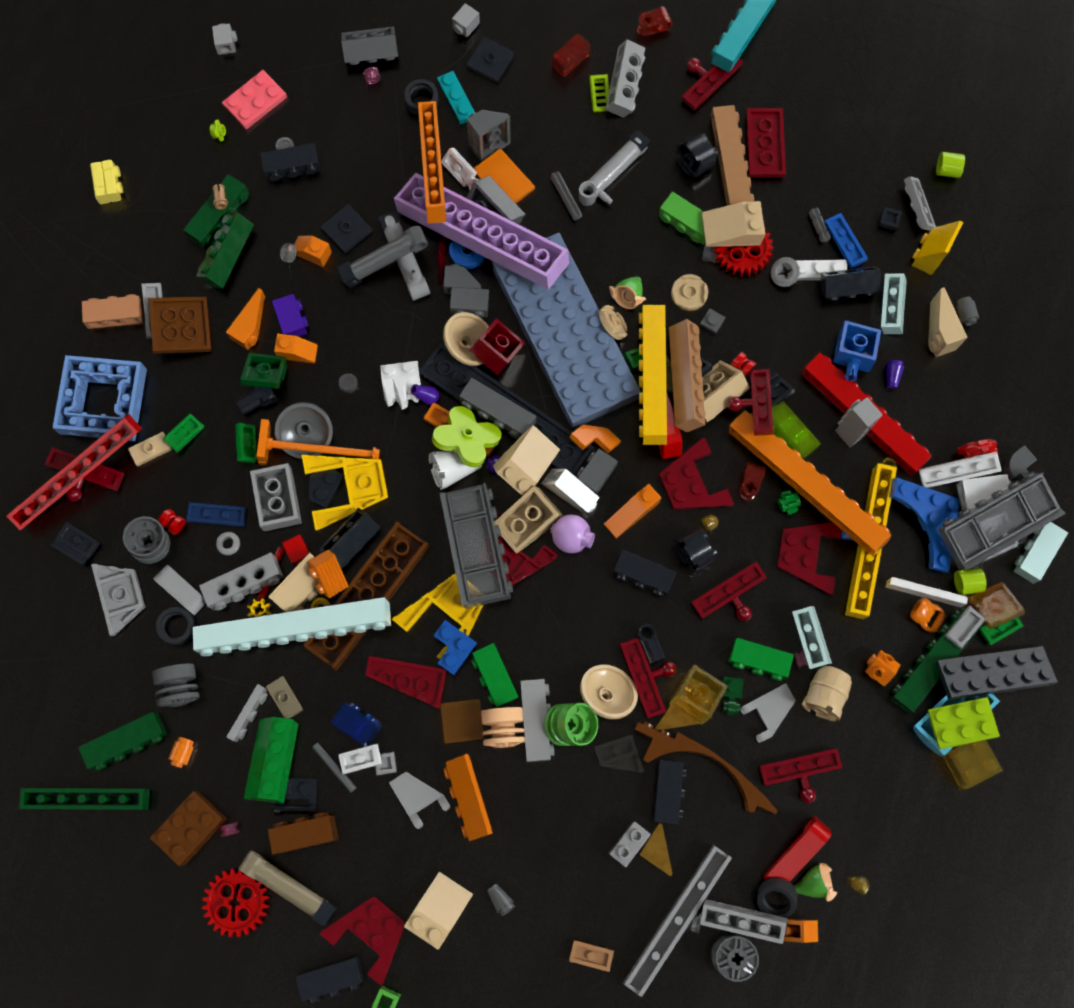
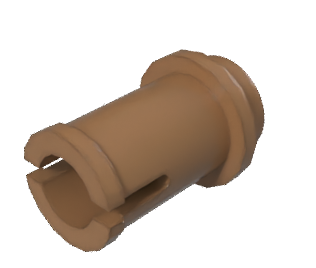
M219 184L220 191H218V185H214L212 187L214 193L213 205L216 209H225L228 205V201L225 198V187Z

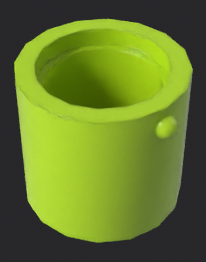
M941 152L937 162L936 174L938 176L960 178L965 165V155Z
M976 567L955 571L954 583L959 595L979 593L986 590V578L982 568Z

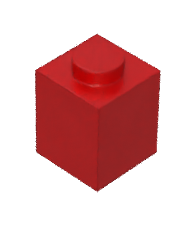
M301 535L282 543L294 567L298 566L310 553Z

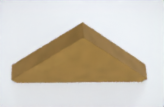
M675 699L654 730L660 731L661 729L666 730L701 724L705 720Z
M659 823L639 855L671 876L672 869L662 824Z

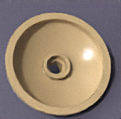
M462 312L453 315L446 322L443 330V338L448 351L456 360L469 366L484 364L469 350L489 326L480 317L471 313Z
M611 665L594 666L584 674L580 683V692L585 704L590 705L593 712L601 717L620 719L629 715L636 706L638 698L636 686L632 679L617 667Z

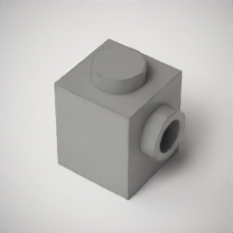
M465 3L452 18L454 31L467 38L480 23L479 12Z
M230 24L212 26L214 45L218 55L236 52L235 42H237V35L235 30L232 31Z

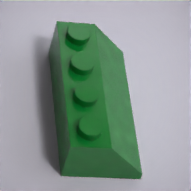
M277 717L259 719L244 799L284 804L299 725L293 719Z

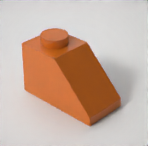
M298 236L290 251L321 267H324L332 253L329 243L314 236Z
M277 334L274 352L276 356L286 357V360L315 363L318 345L297 336Z
M787 919L784 941L818 942V920Z

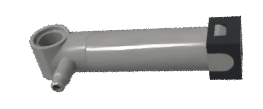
M636 130L628 138V142L588 181L581 183L578 195L580 203L586 206L592 205L599 196L604 202L611 204L613 200L604 190L638 157L641 158L649 150L650 140ZM584 192H590L591 195H585Z
M396 211L378 217L388 243L404 235ZM413 252L396 260L412 300L414 301L429 295V287L420 271Z

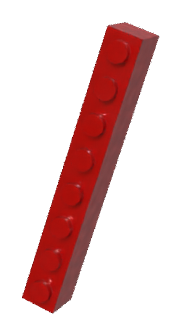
M819 353L803 369L801 374L844 414L858 399L863 401L868 397L881 412L882 417L868 431L867 435L910 476L914 475L932 457L928 449L922 445L920 446L912 434L906 433L898 421L892 420L884 408L878 407L870 395L864 394L856 382L847 381L844 371L836 368L829 357Z
M130 414L125 416L7 515L8 519L19 530L23 529L142 429L141 426Z

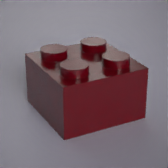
M496 318L469 351L498 375L525 342Z

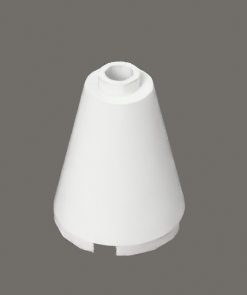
M438 451L429 454V464L433 463L431 473L437 487H440L441 490L482 467V465L479 467L466 466L454 451Z

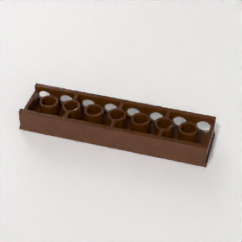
M396 522L334 605L383 597L389 602L430 546L427 542H424L403 527L399 522ZM366 631L363 633L346 632L347 634L343 636L332 634L327 635V638L324 639L308 638L303 646L337 671Z

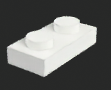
M378 744L338 754L342 774L382 764Z

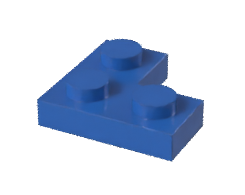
M445 620L434 634L436 639L449 647L438 662V665L454 676L477 645V642Z

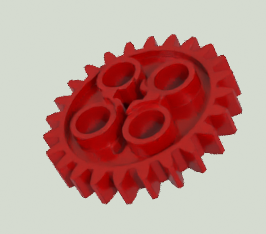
M765 233L760 245L714 247L716 249H714L713 254L718 255L716 261L722 260L720 267L727 266L726 272L732 269L733 275L739 271L740 276L743 275V272L750 276L751 270L757 274L758 268L763 270L764 265L768 264V259L772 256L770 252H772L773 246L770 245L773 240L768 239L770 233ZM750 252H756L758 256H753ZM732 255H738L740 259H735Z
M231 869L230 875L227 871H223V878L216 875L215 879L217 882H209L212 889H205L209 896L202 898L203 901L207 902V905L203 906L202 909L208 910L204 917L211 918L208 925L216 924L213 929L214 931L221 928V935L228 931L229 937H233L234 932H236L237 937H241L242 930L246 935L250 934L249 927L256 930L257 926L255 923H263L260 916H267L263 909L270 907L269 904L265 903V900L269 899L270 896H264V892L268 888H261L262 883L257 882L256 879H252L246 874L244 875L240 870L236 874L235 869ZM237 884H240V889L237 895ZM226 885H229L232 889L229 897L223 893ZM246 887L252 890V897L250 899L245 898L243 895ZM237 898L240 905L235 907V904H232V900ZM222 906L227 907L229 910L226 918L220 915ZM243 908L249 912L247 920H243L240 916ZM235 910V921L233 922L232 916Z

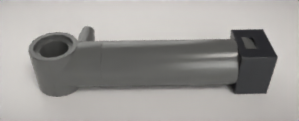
M414 226L407 229L404 235L352 263L348 261L337 268L343 283L352 288L361 283L362 278L411 252L417 253L428 246V242L421 227Z

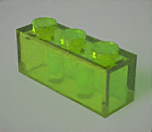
M784 401L772 410L775 435L777 438L781 437L790 449L798 451L803 460L820 446L821 443Z

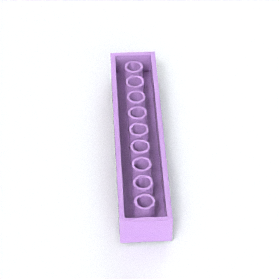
M417 173L411 177L394 198L397 211L400 214L548 290L569 264L568 249L445 187L446 222L428 224L424 177Z

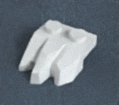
M418 361L380 366L384 399L388 407L397 401L403 410L408 407V400L419 401L417 397L410 393V389L414 384L421 385Z

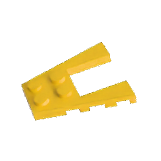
M302 455L305 474L343 468L349 496V505L312 511L316 531L352 515L358 508L363 510L388 498L381 460Z
M455 573L413 605L411 604L399 615L393 617L392 620L408 632L433 603L461 626L459 630L469 637L483 605L467 609L462 606ZM467 580L470 598L485 595ZM445 646L437 655V658L441 659L449 647Z

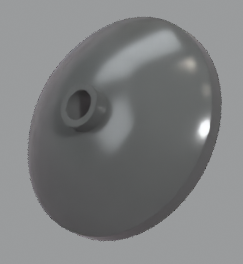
M305 402L292 404L285 408L277 418L275 424L277 441L329 446L332 440L333 427L331 420L323 409L314 404ZM307 425L309 429L303 430L302 426ZM283 449L287 454L302 459V455L318 456L322 454Z

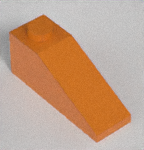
M258 288L226 331L231 340L247 350L256 344L259 336L265 295L260 288Z
M650 484L646 485L607 520L604 526L617 539L657 506L661 501V497Z

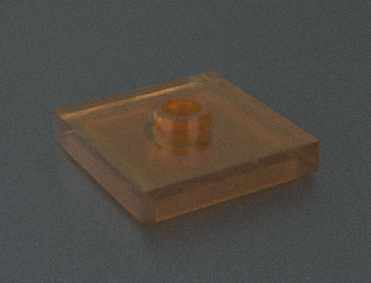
M1003 582L986 589L984 592L968 597L972 607L985 618L984 623L989 629L1025 614L1024 608Z
M480 699L440 704L445 744L484 739Z

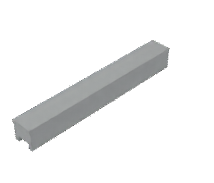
M712 845L623 982L625 986L642 997L732 859L729 855Z

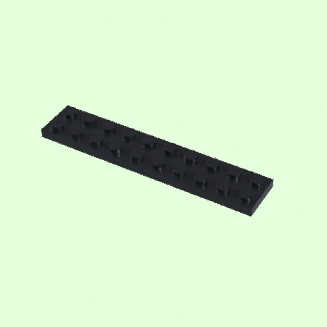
M442 343L439 344L419 370V374L459 402L460 394L470 379L473 378L535 415L536 423L534 426L560 449L551 462V465L557 469H567L575 476L594 450L592 445L582 450L569 438L572 434L570 430L476 366H469L456 360ZM487 418L488 422L492 424L494 423L493 421ZM503 428V430L500 429L514 440H518L509 434L510 431L506 430L505 428Z

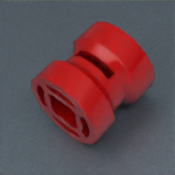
M741 352L730 365L742 371L744 377H746L750 370H753L756 366V363L753 360L747 359V355Z
M171 509L165 510L158 520L162 527L168 528V531L173 535L178 534L186 522L181 516L177 517Z

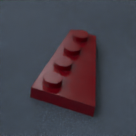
M369 656L365 676L440 709L447 670Z

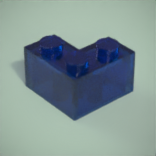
M344 702L331 721V724L364 746H370L382 728L378 725L380 721L370 714H367L365 717L359 713L361 708L352 702L350 705Z

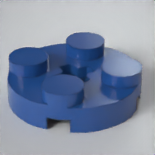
M455 241L451 242L449 252L454 264L460 265L465 269H473L483 264L484 256L474 251L470 254L463 253L466 247Z

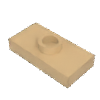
M164 432L128 448L137 466L172 450L163 442V438L166 436Z

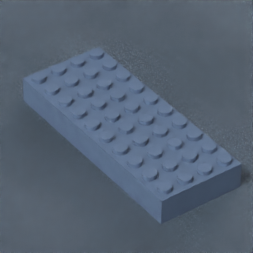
M560 233L546 238L568 249ZM569 250V264L549 290L492 262L493 272L571 429L577 428L639 399V392L641 391L614 338L602 325L599 318V309Z

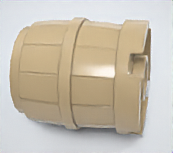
M822 666L817 670L810 683L808 694L802 702L803 708L808 712L811 709L814 710L816 716L830 721L838 719L839 721L842 715V708L849 697L848 694L852 684L851 677L840 669Z

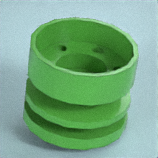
M585 703L556 704L546 714L544 721L545 732L549 740L558 746L587 745L597 735L598 718L590 705Z

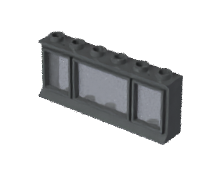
M1034 471L1027 473L1023 476V480L1019 482L1017 480L1008 484V488L1004 491L998 490L991 494L992 497L990 499L980 500L975 503L976 507L962 510L958 513V517L954 519L949 518L942 522L943 525L937 529L958 569L968 570L1066 514L1058 505L1043 476L1044 473H1035Z
M483 483L482 485L457 491L440 493L462 606L467 609L511 599L510 593L513 592L511 581H507L506 574L509 573L507 562H503L502 555H505L503 543H499L498 537L501 536L499 525L495 524L494 518H497L495 506L492 507L491 500L494 499L492 489H488L487 485Z

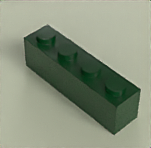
M229 174L221 182V185L225 187V198L228 201L227 207L222 210L216 209L213 205V193L184 228L186 236L204 249L213 243L214 235L220 229L223 217L227 213L237 212V208L248 198L249 192L246 185Z
M238 212L227 213L222 219L220 229L214 235L212 245L207 249L206 257L200 264L196 277L212 288H223L254 224Z
M151 712L78 748L87 769L97 772L106 768V764L114 761V763L125 759V755L130 752L133 754L140 752L144 749L145 745L149 743L153 745L162 741V737L167 735L159 714Z

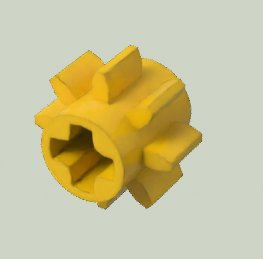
M264 598L260 602L253 599L254 603L252 606H247L251 610V613L248 614L249 617L272 615L268 610L271 604L264 605ZM256 609H264L263 612H256Z

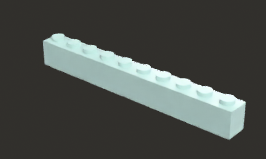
M383 597L193 627V650L201 654V656H211L214 652L230 653L234 649L249 650L253 646L264 648L269 647L273 643L284 645L293 640L304 642L308 638L313 637L324 639L327 638V635L332 634L343 636L347 634L346 632L352 631L363 633L366 629L372 628L374 630L385 629V626H391L390 603Z

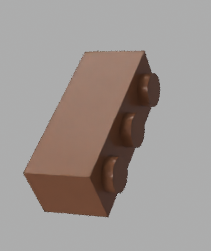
M134 294L119 298L110 296L107 299L91 298L88 301H82L83 323L88 329L144 323L143 301Z

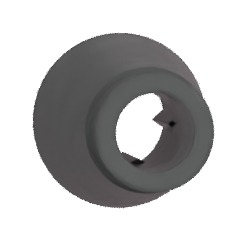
M498 884L487 890L496 912L500 913L501 916L508 914L515 908L514 901Z

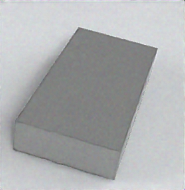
M969 606L944 637L961 649L984 622L985 618Z

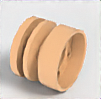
M521 707L495 708L481 711L482 725L491 726V730L484 731L483 736H492V739L483 740L484 746L505 748L525 743V737L515 736V734L524 733V729L515 728V724L523 722V710Z

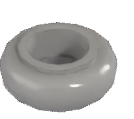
M224 532L217 538L216 547L221 554L232 555L239 550L240 540L235 533ZM226 539L233 540V546L229 549L223 547V542Z

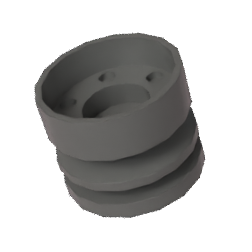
M145 516L135 518L124 529V545L139 562L145 564L157 563L165 558L169 552L171 544L169 535L159 521L154 518Z
M178 664L152 671L154 686H163V689L155 692V696L163 697L156 700L157 706L177 707L200 698L198 692H192L198 689V685L188 684L189 681L196 678L194 664Z
M737 934L723 935L715 941L711 949V961L714 968L720 975L731 981L742 982L748 980L755 974L758 968L759 955L757 949L751 941ZM735 953L741 956V959L737 960V964L732 960L735 957Z

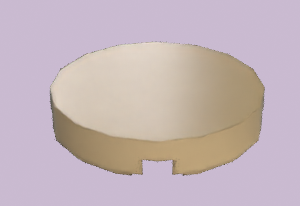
M683 275L673 284L671 291L672 300L682 310H697L707 300L708 287L696 275Z
M605 305L599 310L601 323L613 338L621 340L627 336V325L621 314L613 311L614 307Z

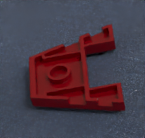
M705 437L659 474L673 510L703 507L717 508L721 506L731 507L734 505L728 489L708 495L694 463L695 460L711 455V450Z
M499 510L497 512V518H495V521L503 515V513ZM489 535L479 558L478 567L495 563ZM502 536L498 537L499 543H503L505 555H502L503 562L508 564L509 573L506 574L507 581H511L512 586L551 563L558 556L544 545L534 558L531 559L522 551L516 553ZM496 570L486 572L499 582Z
M833 522L783 529L777 568L832 596L836 577L816 574L820 537L840 540L842 530Z
M374 896L321 931L320 935L334 946L347 929L353 932L380 955V958L367 975L382 986L406 922Z

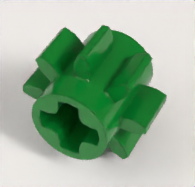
M790 490L780 494L781 498L777 499L781 512L787 511L788 515L796 513L799 510L798 507L801 506L798 494H792Z

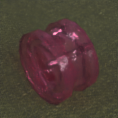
M377 67L367 68L363 72L367 84L377 83L381 79Z
M804 649L800 653L795 651L794 657L798 669L802 666L808 667Z
M238 823L220 826L219 829L222 830L221 837L239 833V830L236 829Z

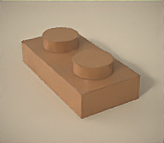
M574 940L569 961L609 972L614 950Z

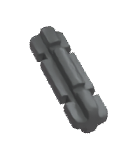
M814 208L810 210L809 216L813 219L812 223L817 234L820 235L818 236L820 241L824 243L829 241L831 236L826 231L827 227L822 216H820L819 209Z

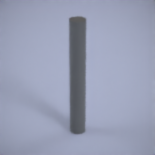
M316 743L312 747L313 750L348 791L352 793L357 787L346 774H342L340 767L322 746Z

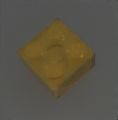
M694 664L685 674L670 704L703 725L713 715L728 686Z
M986 740L953 747L943 756L961 790L969 789L1003 771Z

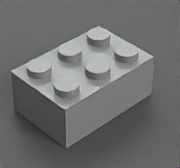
M287 463L250 471L259 525L262 530L268 531L302 524L293 472L290 465Z

